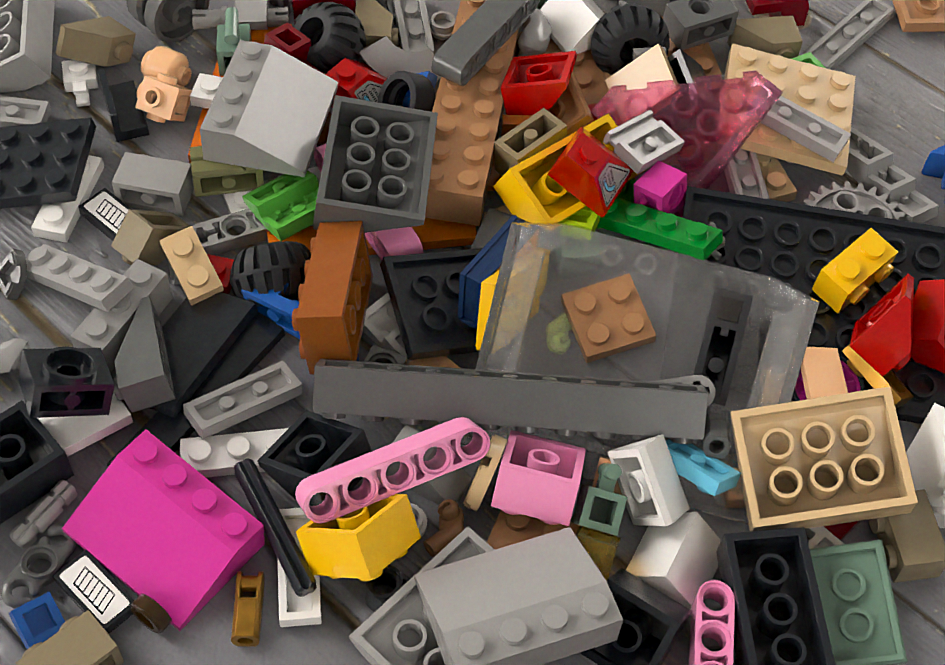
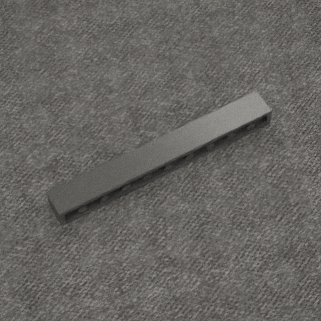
M319 359L314 367L312 412L323 413L322 416L328 419H343L346 417V414L361 415V420L368 422L384 421V417L399 418L400 423L408 425L422 424L423 420L438 421V425L455 418L464 417L473 421L483 430H498L500 425L515 426V430L518 432L536 433L538 428L554 429L555 434L563 436L576 435L577 431L592 432L594 437L605 439L615 438L616 434H630L632 439L638 441L663 434L664 437H670V440L674 443L692 444L693 439L704 440L708 392L703 385Z

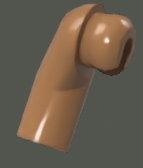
M447 499L440 503L438 506V513L440 515L439 531L423 542L425 549L433 558L464 530V513L455 500Z

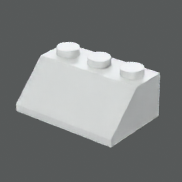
M934 403L909 446L906 455L915 490L925 489L938 526L945 528V408Z

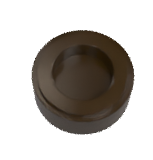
M140 594L130 605L134 616L145 627L155 633H162L172 622L166 610L146 594Z

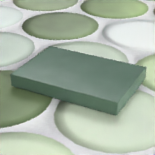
M882 539L810 549L835 665L906 664L908 661Z

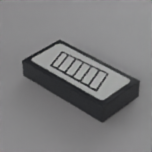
M103 188L78 206L80 214L112 241L128 210H132L106 188Z
M87 550L53 575L55 582L83 612L89 610L108 634L133 615L130 605L134 600Z

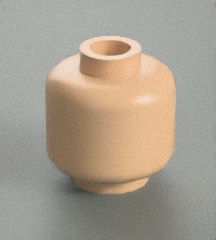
M158 46L146 52L141 61L143 77L157 78L158 73H163L177 78V85L186 86L190 81L191 69L189 68L188 59L178 51Z

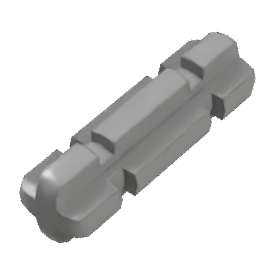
M65 480L58 481L50 490L52 495H45L24 518L26 522L24 524L20 522L11 531L10 537L17 546L22 549L30 548L38 539L35 535L37 533L42 534L64 511L61 507L63 505L68 506L77 497L76 489Z

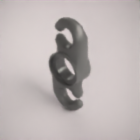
M64 525L49 527L47 534L49 536L63 535L67 539L66 543L60 546L50 545L49 538L44 536L39 540L38 545L28 548L21 555L19 563L2 584L1 598L7 606L16 609L32 600L30 597L15 598L12 595V590L16 587L27 586L31 596H36L40 593L42 587L55 581L53 575L61 570L76 548V542L63 532L62 527ZM36 559H46L52 564L43 573H33L28 569L29 564Z

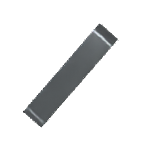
M486 0L438 49L432 61V72L460 86L466 85L533 14L540 0Z

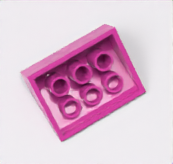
M146 429L115 457L62 527L65 534L84 550H87L92 557L138 596L146 594L160 604L171 617V624L179 631L265 545L264 525Z

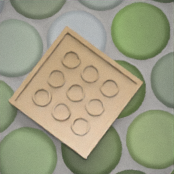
M732 44L728 54L714 142L843 176L848 165L850 138L833 163L749 117L745 112L749 103L764 86L850 133L856 76L815 66L811 63L785 58L780 55L762 52L750 47Z

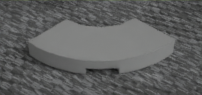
M385 36L360 51V55L367 65L386 78L397 71H407L415 74L425 71L432 72L431 66L434 54L430 48L419 52L405 51L395 46Z

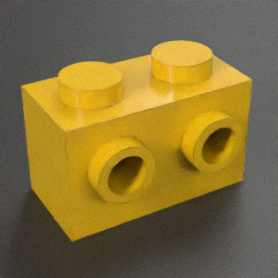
M870 228L821 269L812 290L838 314L850 303L855 305L862 300L870 290L868 287L875 281L880 284L892 273L894 267L891 264L898 251L874 229Z

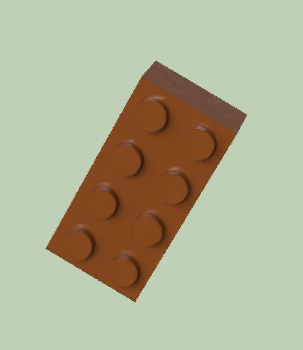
M362 221L320 222L316 237L311 238V258L305 261L304 266L305 282L300 284L298 289L299 306L294 308L292 312L294 331H299L300 357L301 359H306L310 374H314V367L319 359L357 361L373 281V272Z

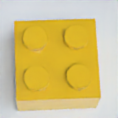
M395 494L329 522L317 523L310 520L296 531L304 557L313 575L329 576L331 579L342 577L358 578L360 581H370L378 578L383 573L384 568L395 559L406 555L408 548L421 538L407 494Z

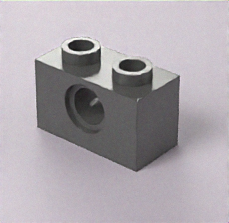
M675 0L666 4L663 20L668 28L671 41L678 49L685 50L732 35L739 10L731 0Z

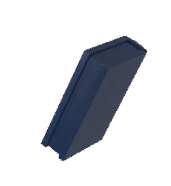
M512 215L460 273L458 318L466 325L477 328L481 282L533 247L534 224L530 223L528 225L517 220V216Z

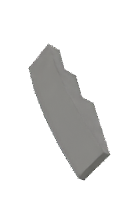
M851 127L846 170L858 183H863L864 190L869 191L872 187H876L875 195L881 196L887 193L888 198L886 202L888 204L892 202L898 203L895 212L906 213L903 221L924 223L938 216L939 205L915 190L916 178L893 164L894 153Z

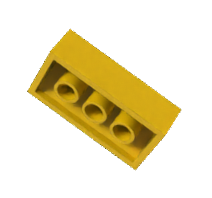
M608 113L583 128L602 142L606 133L618 126ZM576 132L513 166L493 186L512 215L548 230L586 207L584 203L547 175ZM610 143L606 145L609 149L614 151L615 147H613ZM633 172L628 181L640 175L641 173L636 174L635 172Z

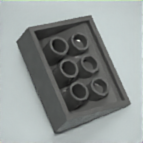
M335 95L316 199L313 229L318 230L320 222L362 221L365 233L424 225L438 113Z

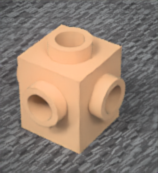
M158 73L157 78L144 76L143 82L140 83L137 89L136 96L138 100L135 108L147 112L146 118L156 122L165 123L166 119L169 121L185 122L192 90L177 85L178 79L167 74Z

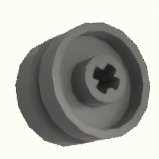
M126 0L128 11L143 26H146L161 41L168 43L182 41L192 35L195 31L192 17H194L192 9H208L210 2L209 0Z

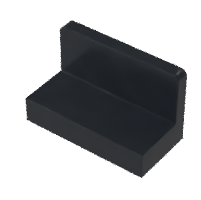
M104 69L97 70L116 141L120 142L149 135L143 110L135 108L138 99L134 80L109 86Z

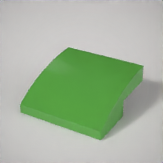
M308 170L305 177L283 174L243 195L242 198L264 227L277 239L283 241L313 224L319 183L316 175Z

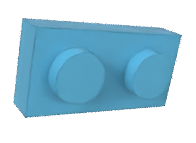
M670 439L666 440L677 474L694 483L701 492L717 496L737 486L741 475L739 471L717 458L707 457L702 449L693 444H678Z

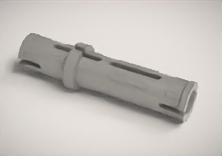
M221 6V9H192V15H194L192 17L193 29H217V25L225 24V11L228 6ZM288 7L268 8V27H279L287 22L289 23Z

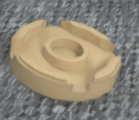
M496 434L492 435L489 450L481 459L464 499V507L477 512L500 461L507 439Z

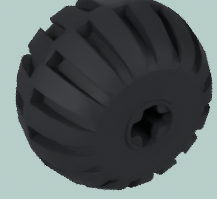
M327 1L316 3L304 9L303 14H299L295 19L296 23L292 26L311 39L307 61L324 74L344 58L357 62L362 58L360 51L366 46L364 27L356 14L345 5Z
M628 3L624 6L618 5L600 18L592 34L591 53L597 67L603 72L605 71L613 75L632 62L633 48L654 47L659 44L661 47L666 48L668 55L670 47L669 31L664 20L653 9L635 3Z
M293 241L264 243L242 250L236 255L230 272V285L235 297L244 299L242 290L253 292V289H257L259 294H268V290L274 289V292L281 291V296L289 300L299 301L298 289L299 285L305 282L304 266L305 261L311 258L310 250L305 245ZM287 283H289V285H288V287H287V289H286V291H285V293H284V285H286ZM248 299L249 301L254 302L257 307L264 306L251 299Z

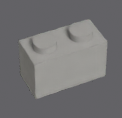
M125 152L112 180L114 194L129 207L156 212H170L183 216L194 190L191 163Z

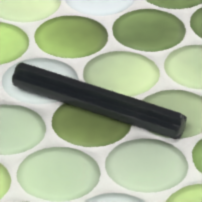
M249 458L237 462L234 465L235 476L258 521L264 525V533L296 595L304 597L314 592L317 588L316 580L256 464Z

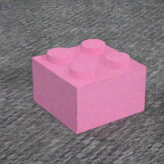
M511 430L500 464L491 507L499 508L511 515L523 514L538 518L550 525L562 524L569 526L580 485L586 448Z

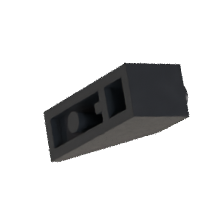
M719 287L714 289L693 375H703L709 378L715 387V398L712 403L725 406L753 296Z

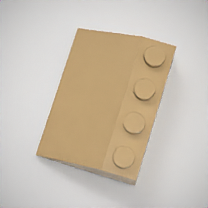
M890 386L731 411L730 413L750 532L799 527L808 529L911 513L918 504Z

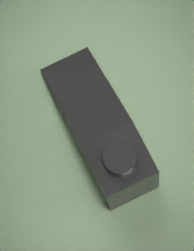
M150 296L141 299L114 361L117 377L112 378L114 381V393L118 400H125L131 413L176 399L161 320Z

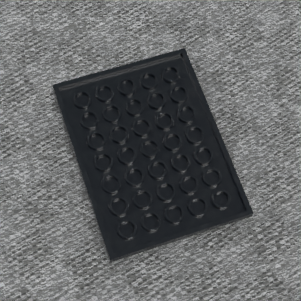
M687 186L682 218L701 222L708 226L710 222H714L718 229L723 230V236L726 240L725 246L717 250L722 254V257L717 260L711 255L705 264H699L697 261L677 252L660 380L692 376L694 374L715 287L753 296L730 392L762 397L767 369L775 368L790 371L794 363L799 360L800 346L838 348L839 356L849 360L842 350L850 344L855 322L908 273L914 278V295L920 281L945 279V227ZM872 228L898 251L891 264L894 270L880 284L875 281L868 287L870 289L869 292L857 304L850 303L837 314L812 290V287L822 268ZM912 357L899 371L895 372L891 369L914 396L903 406L896 407L898 420L923 424L934 403L945 408V373L915 362ZM863 377L866 390L872 389L873 387Z

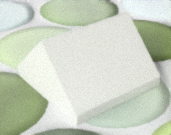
M548 0L540 10L552 28V40L562 52L576 51L579 54L590 50L592 34L600 18L604 15L603 11L593 0Z
M663 434L607 451L611 463L619 465L622 470V474L617 481L622 495L628 497L626 506L633 525L668 526L690 509Z
M686 512L668 526H648L626 571L688 609H691L699 588L703 583L713 579L719 566L716 551L721 540L698 512Z

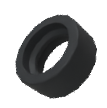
M397 71L391 74L383 83L378 103L402 107L405 95L410 89L411 99L409 108L432 112L435 102V90L431 81L424 75Z

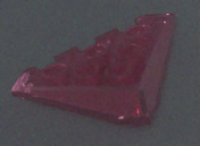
M758 71L743 72V78L722 80V76L719 74L694 77L695 83L674 85L673 80L647 82V88L627 90L626 85L612 86L591 110V113L598 119L609 113L617 126L651 110L654 113L652 117L656 121L662 120L685 141L679 152L661 162L686 173L687 186L708 189L782 95V91Z

